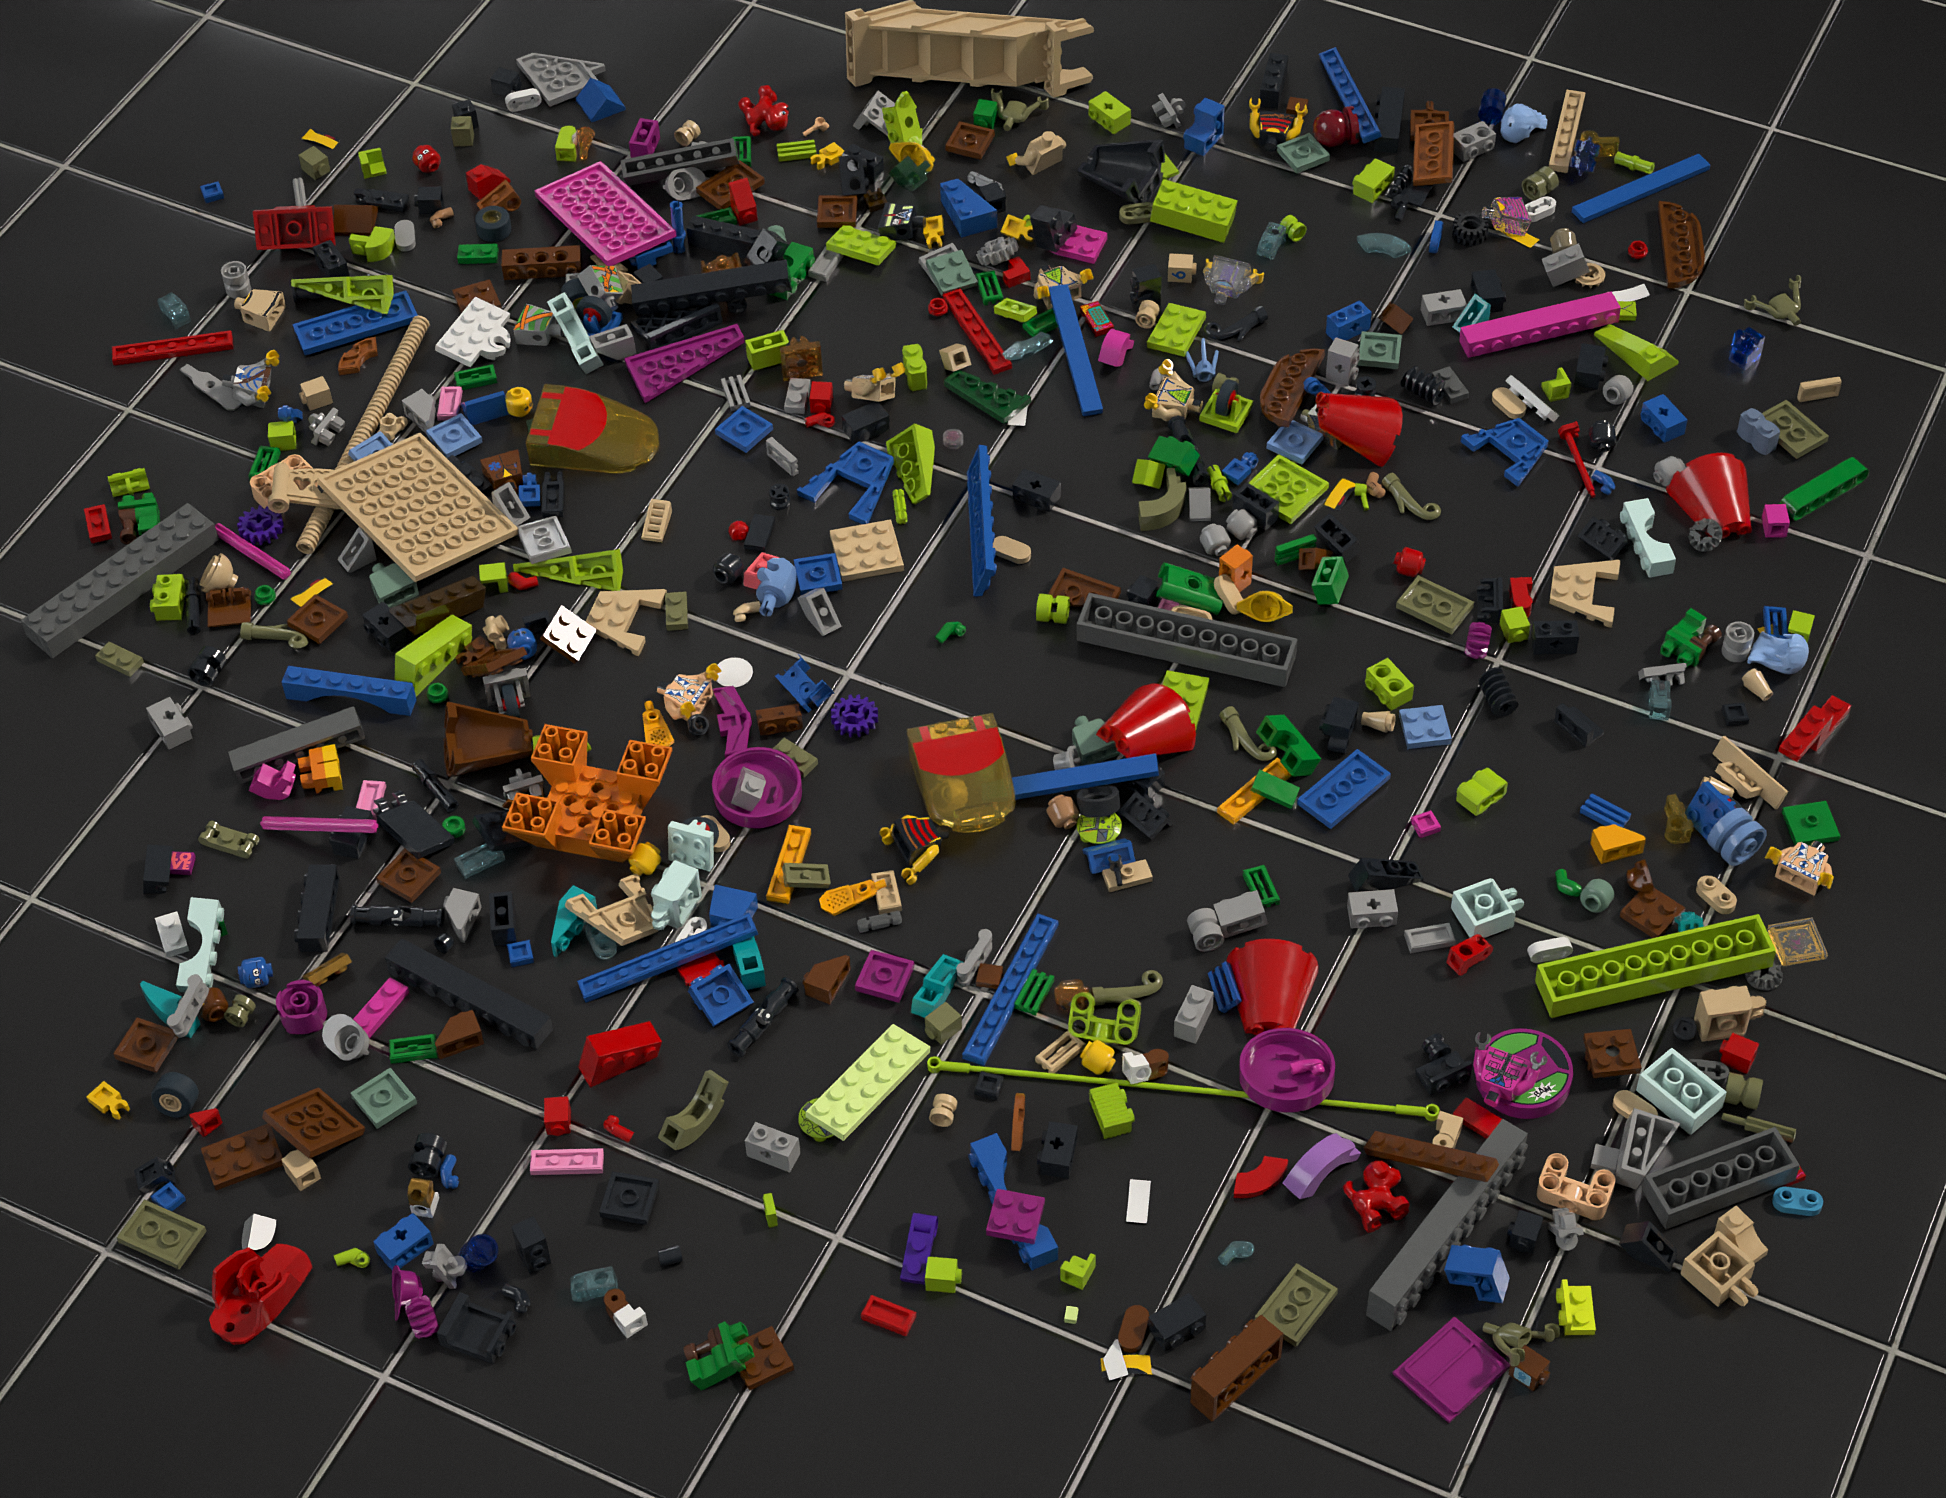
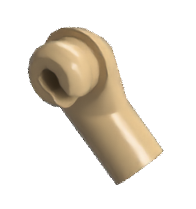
M760 601L744 603L733 611L735 621L743 622L746 620L745 614L759 612Z

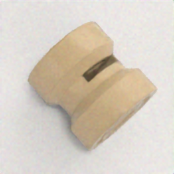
M688 120L683 124L682 128H678L675 131L674 137L680 145L686 147L692 143V139H696L700 135L701 131L695 122Z
M1150 300L1143 301L1135 318L1136 323L1142 328L1153 327L1159 313V306Z
M938 1094L934 1097V1108L930 1112L929 1120L937 1126H951L954 1118L953 1112L957 1107V1100L948 1094Z

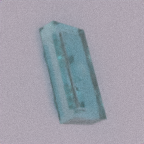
M486 843L454 858L456 866L465 879L506 860L502 850L492 852Z

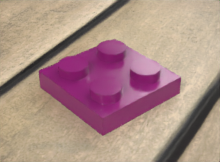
M871 949L855 984V991L899 1003L915 963L912 960Z
M997 1189L986 1235L1035 1244L1045 1198Z

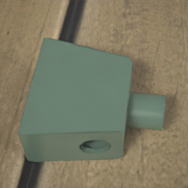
M382 563L373 566V573L369 578L379 604L384 602L392 608L419 595L416 582L396 563L387 567Z
M1080 716L1075 720L1076 727L1072 729L1073 745L1076 746L1081 766L1096 764L1120 755L1114 741L1111 740L1109 743H1106L1096 735L1097 731L1105 723L1102 719L1098 718L1089 722L1086 716Z

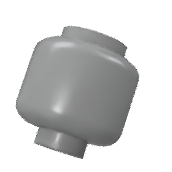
M1615 375L1603 387L1605 399L1615 405L1623 403L1633 393L1632 382L1623 375Z
M1670 456L1656 463L1653 476L1657 483L1667 487L1671 483L1675 472H1681L1686 467L1680 458Z
M1245 509L1234 510L1226 520L1228 523L1227 530L1239 540H1243L1246 537L1251 539L1257 532L1255 528L1257 520Z
M1210 524L1202 529L1200 542L1207 554L1221 556L1228 551L1227 548L1231 540L1223 526Z

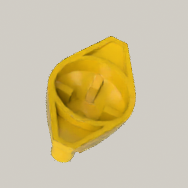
M916 142L890 144L889 150L904 168L910 171H932L935 159L921 144Z
M1259 591L1237 602L1238 611L1261 622H1271L1293 612V606L1285 601L1281 595L1272 591Z

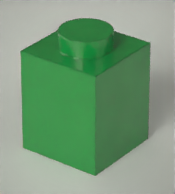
M979 99L973 113L974 125L993 129L998 117L997 102Z

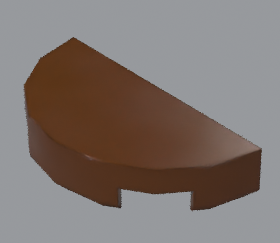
M1645 859L1636 862L1635 867L1627 871L1629 886L1637 891H1654Z

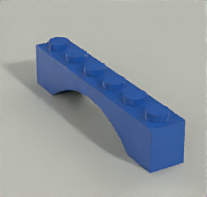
M288 666L282 680L285 697L292 700L307 702L322 696H346L369 702L388 713L411 716L417 700L413 683L294 666Z
M997 1133L970 1143L971 1153L968 1154L972 1167H977L979 1171L978 1176L981 1184L989 1189L988 1195L992 1204L997 1189L1007 1190L1004 1183L1007 1151ZM1039 1224L1035 1244L1011 1240L1013 1244H1018L1020 1257L1023 1263H1028L1031 1270L1058 1260V1246L1049 1229Z

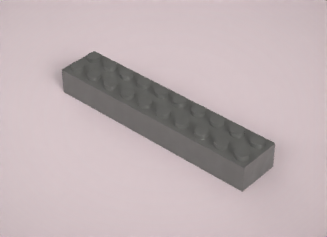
M189 503L185 504L24 617L21 623L26 636L50 657H56L150 590L153 584H156L157 575L174 573L219 541L214 523Z
M1093 593L1088 594L1077 622V641L1282 687L1287 685L1297 652V638Z
M1504 1119L1500 1121L1476 1152V1154L1496 1158L1499 1164L1498 1168L1488 1182L1461 1176L1455 1179L1370 1289L1367 1317L1390 1331L1397 1324L1401 1325L1407 1316L1406 1311L1410 1306L1413 1308L1416 1306L1421 1297L1420 1293L1422 1290H1428L1434 1281L1433 1276L1437 1271L1441 1272L1445 1268L1451 1245L1460 1246L1461 1239L1463 1237L1467 1238L1471 1234L1474 1222L1476 1220L1480 1221L1484 1217L1487 1205L1489 1203L1493 1204L1500 1194V1188L1502 1186L1506 1187L1512 1179L1513 1171L1515 1169L1519 1170L1524 1164L1526 1157L1523 1155L1528 1147V1144H1526L1528 1133Z

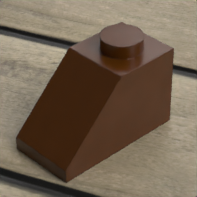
M844 955L814 964L811 971L807 972L803 978L805 995L831 1004L851 970L850 956Z
M473 1010L461 1012L456 1016L450 1017L435 1042L439 1059L484 1044L482 1032Z

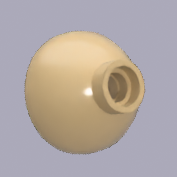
M220 553L218 556L214 555L210 560L200 581L201 591L207 593L210 590L222 591L224 588L227 590L229 588L233 589L238 576L233 574L232 564L225 555Z

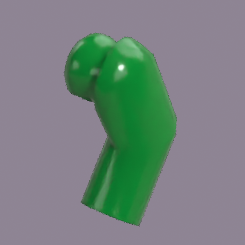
M958 621L947 622L937 633L935 639L943 644L949 635L957 634L958 636H963L966 632V627Z
M1558 869L1555 872L1558 890L1569 896H1580L1582 887L1567 878L1565 869Z

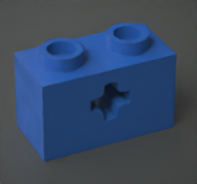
M1361 301L1342 308L1327 316L1326 334L1334 341L1335 338L1349 340L1361 334L1362 331L1366 332L1370 330L1372 312Z
M1664 394L1643 402L1641 411L1642 421L1647 423L1654 434L1659 436L1664 443L1685 434L1687 419Z
M414 1213L402 1218L397 1225L387 1232L381 1233L373 1241L377 1254L392 1271L395 1265H398L399 1268L403 1267L434 1244L431 1232Z

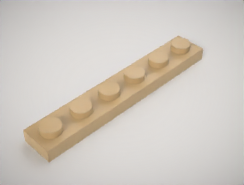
M1566 90L1549 162V167L1554 171L1568 172L1585 92Z

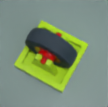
M1227 379L1220 389H1215L1201 412L1199 421L1237 433L1253 407V400L1238 395V383Z

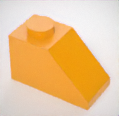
M1613 824L1594 829L1590 844L1600 863L1603 864L1643 853L1646 839L1643 835Z

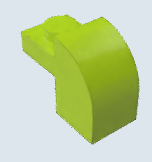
M377 226L374 227L370 237L351 234L349 238L352 254L365 255L368 262H376L387 258L396 245L394 230Z

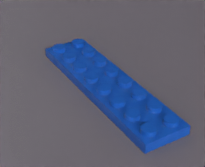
M984 445L978 446L967 470L973 596H983L984 591L989 589L991 576H995L997 565L994 563L996 549L993 548L995 533L992 532L994 517L991 516L993 501H990L992 486L989 485L991 470H988L990 455H987V446Z

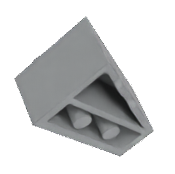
M1634 1108L1625 1123L1614 1175L1615 1183L1637 1189L1674 1135L1680 1123Z

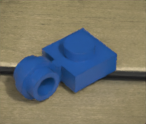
M1309 377L1303 383L1304 390L1307 393L1314 394L1315 397L1319 392L1330 393L1317 378Z
M283 405V407L278 409V417L284 422L293 421V423H297V420H303V412L299 409H293L288 405Z
M1246 452L1242 456L1241 461L1234 458L1222 470V475L1239 485L1251 474V469L1256 467L1258 463L1256 454Z
M531 472L523 475V485H519V499L524 507L540 506V484L536 485V474Z

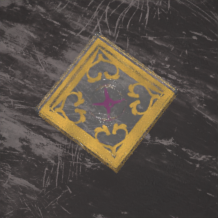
M1813 917L1768 925L1767 931L1782 967L1827 959L1828 953Z

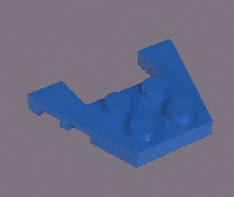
M1520 418L1497 424L1495 428L1485 431L1481 429L1479 433L1470 436L1467 433L1461 436V442L1473 452L1489 442L1512 459L1516 464L1505 470L1504 476L1517 487L1522 483L1548 447L1549 441Z

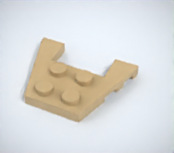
M1620 560L1554 566L1549 604L1572 613L1577 611L1587 615L1589 620L1594 621L1597 619L1604 622V626L1612 628L1614 608L1592 605L1595 577L1618 580Z
M667 590L600 591L585 622L595 628V633L605 639L610 638L617 642V645L624 649L626 647L632 651V654L639 656L645 644V636L627 633L639 605L661 609Z
M637 873L621 879L619 887L629 898L598 910L584 894L567 899L565 907L621 946L658 932L652 925L651 913L653 908L646 900V892L640 886V877Z

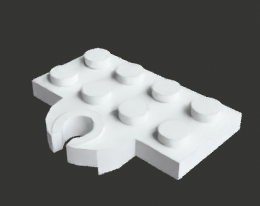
M475 297L436 344L435 351L468 367H471L480 355L487 359L495 360V357L504 355L506 348L509 349L510 334L503 327L509 320L510 313Z

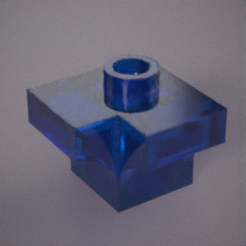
M1750 327L1744 331L1741 329L1737 330L1734 333L1729 361L1743 370L1748 369L1760 359L1765 336Z

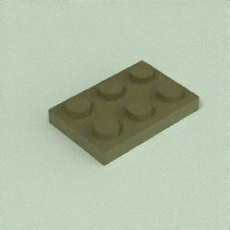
M1787 400L1762 413L1766 420L1774 423L1779 428L1778 443L1796 459L1828 441L1829 436Z
M1419 575L1396 603L1397 609L1450 634L1455 632L1474 606L1473 601Z
M144 1199L116 1238L119 1243L180 1269L206 1233V1228L199 1223Z
M1296 1263L1255 1315V1319L1260 1315L1264 1316L1283 1332L1284 1340L1297 1347L1338 1294V1288Z

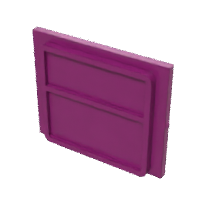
M1454 1316L1393 1371V1375L1450 1423L1510 1368V1364Z

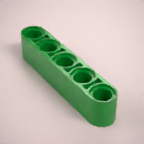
M1851 457L1790 492L1782 498L1779 504H1786L1788 515L1794 521H1797L1862 483L1867 478L1869 470L1854 457Z

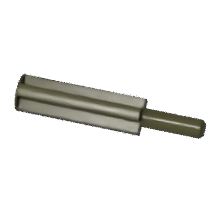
M1726 1113L1722 1115V1120L1745 1126L1744 1130L1759 1133L1776 1127L1784 1141L1793 1143L1796 1137V1129L1750 1116L1744 1119Z

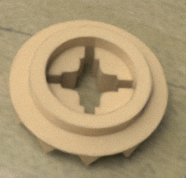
M1587 263L1590 272L1574 279H1576V283H1581L1582 287L1586 285L1590 288L1593 285L1599 287L1600 283L1604 282L1605 271L1597 264Z

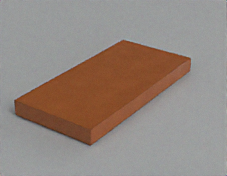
M1454 121L1415 125L1414 186L1452 183Z

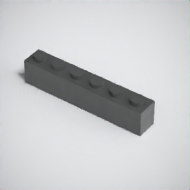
M733 138L621 160L623 178L627 186L666 179L672 171L682 168L696 167L701 171H707L739 164L737 147Z
M353 706L239 747L228 753L233 770L239 783L242 784L253 780L254 774L263 763L276 770H280L287 761L297 764L298 758L309 756V749L335 744L336 749L363 740L366 737Z

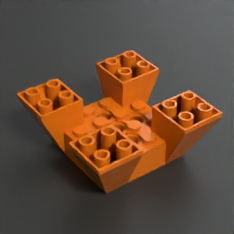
M545 724L531 756V761L552 786L547 798L516 792L502 830L537 847L623 863L634 852L646 821V817L641 816L642 811L661 782L672 753V747L629 740L618 770L611 771L587 766L588 734L586 731Z

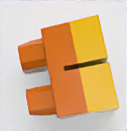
M335 744L309 749V756L298 758L301 773L312 771V773L300 775L303 789L315 788L316 794L321 792L322 788L333 787L334 791L343 790L339 758Z

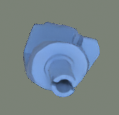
M771 558L767 561V568L762 567L757 571V577L761 583L756 590V596L762 603L759 612L763 616L766 615L767 610H769L767 616H771L774 607H781L787 604L793 596L796 586V569L784 558Z

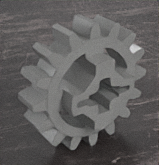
M998 237L985 243V247L977 251L978 254L976 256L981 265H988L990 263L997 265L1011 258L1010 255H1014V252L1018 251L1019 246L1014 237L1006 239Z

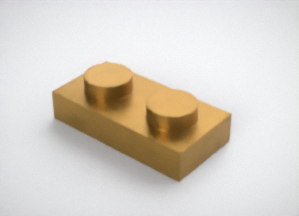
M340 953L302 977L304 980L313 982V985L319 986L328 980L327 977L333 973L337 975L347 969L346 965L352 961L348 954Z

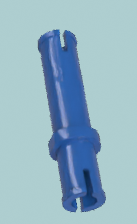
M678 201L670 203L672 228L676 231V237L672 238L673 251L675 253L676 251L677 253H683L685 251L684 239L686 232L683 227V204L679 202L678 207Z

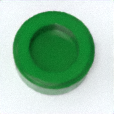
M450 816L442 823V826L454 838L460 837L465 832L464 820L459 816Z

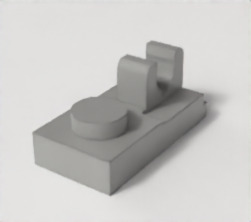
M1686 663L1643 668L1638 671L1639 680L1646 679L1647 683L1657 682L1664 676L1666 686L1669 687L1673 685L1672 678L1675 676L1678 679V684L1682 685L1685 683L1684 671L1687 665Z

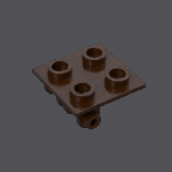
M224 588L222 593L221 590H210V592L206 593V600L208 601V628L242 624V622L251 623V590L249 588H233V590L229 588V592H226Z

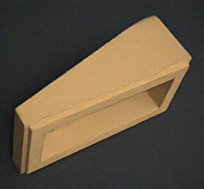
M651 499L643 528L642 540L663 541L672 514L670 501ZM650 530H654V531H659V533L649 532V531H650Z

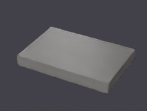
M557 516L517 526L518 535L531 564L572 553Z

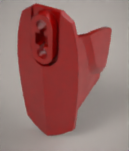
M276 1244L265 1255L260 1257L253 1249L247 1247L236 1251L221 1262L213 1270L212 1298L215 1302V1309L209 1318L212 1332L233 1345L245 1344L262 1332L285 1308L311 1271L312 1264L306 1253L297 1247L287 1244Z

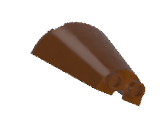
M446 703L444 761L449 777L460 776L532 756L534 751L533 744H531L533 733L532 729H529L526 719L457 703Z

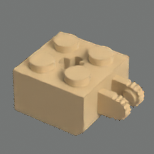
M1731 986L1726 989H1709L1700 992L1694 1021L1697 1025L1701 1042L1730 1038L1732 1032L1743 1036L1747 1030L1749 1020L1763 1016V1008L1766 1006L1765 998L1761 996L1750 997L1747 986Z
M1719 1231L1715 1232L1684 1259L1681 1275L1716 1306L1721 1305L1729 1297L1737 1302V1304L1745 1306L1748 1303V1299L1739 1288L1750 1297H1755L1758 1294L1757 1287L1749 1280L1755 1267L1753 1260Z

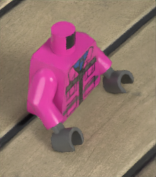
M1480 1032L1476 1034L1475 1041L1479 1046L1475 1050L1473 1066L1475 1077L1480 1082L1481 1090L1487 1093L1484 1099L1486 1104L1497 1107L1500 1098L1513 1101L1516 1096H1521L1534 1087L1540 1073L1539 1067L1547 1063L1548 1059L1546 1056H1543L1541 1062L1538 1063L1536 1057L1539 1052H1533L1529 1061L1491 1046L1487 1050L1486 1045L1491 1041L1490 1034H1487V1041L1485 1043L1479 1039Z

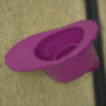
M395 1265L392 1271L395 1321L398 1320L400 1307L405 1306L406 1302L412 1298L420 1297L423 1294L420 1277L412 1271L400 1270L398 1265Z

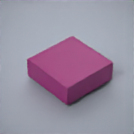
M1431 810L1411 817L1410 822L1420 838L1441 831V826Z

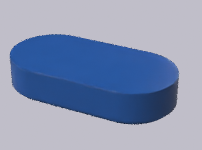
M1435 220L1429 253L1436 254L1438 251L1443 221Z

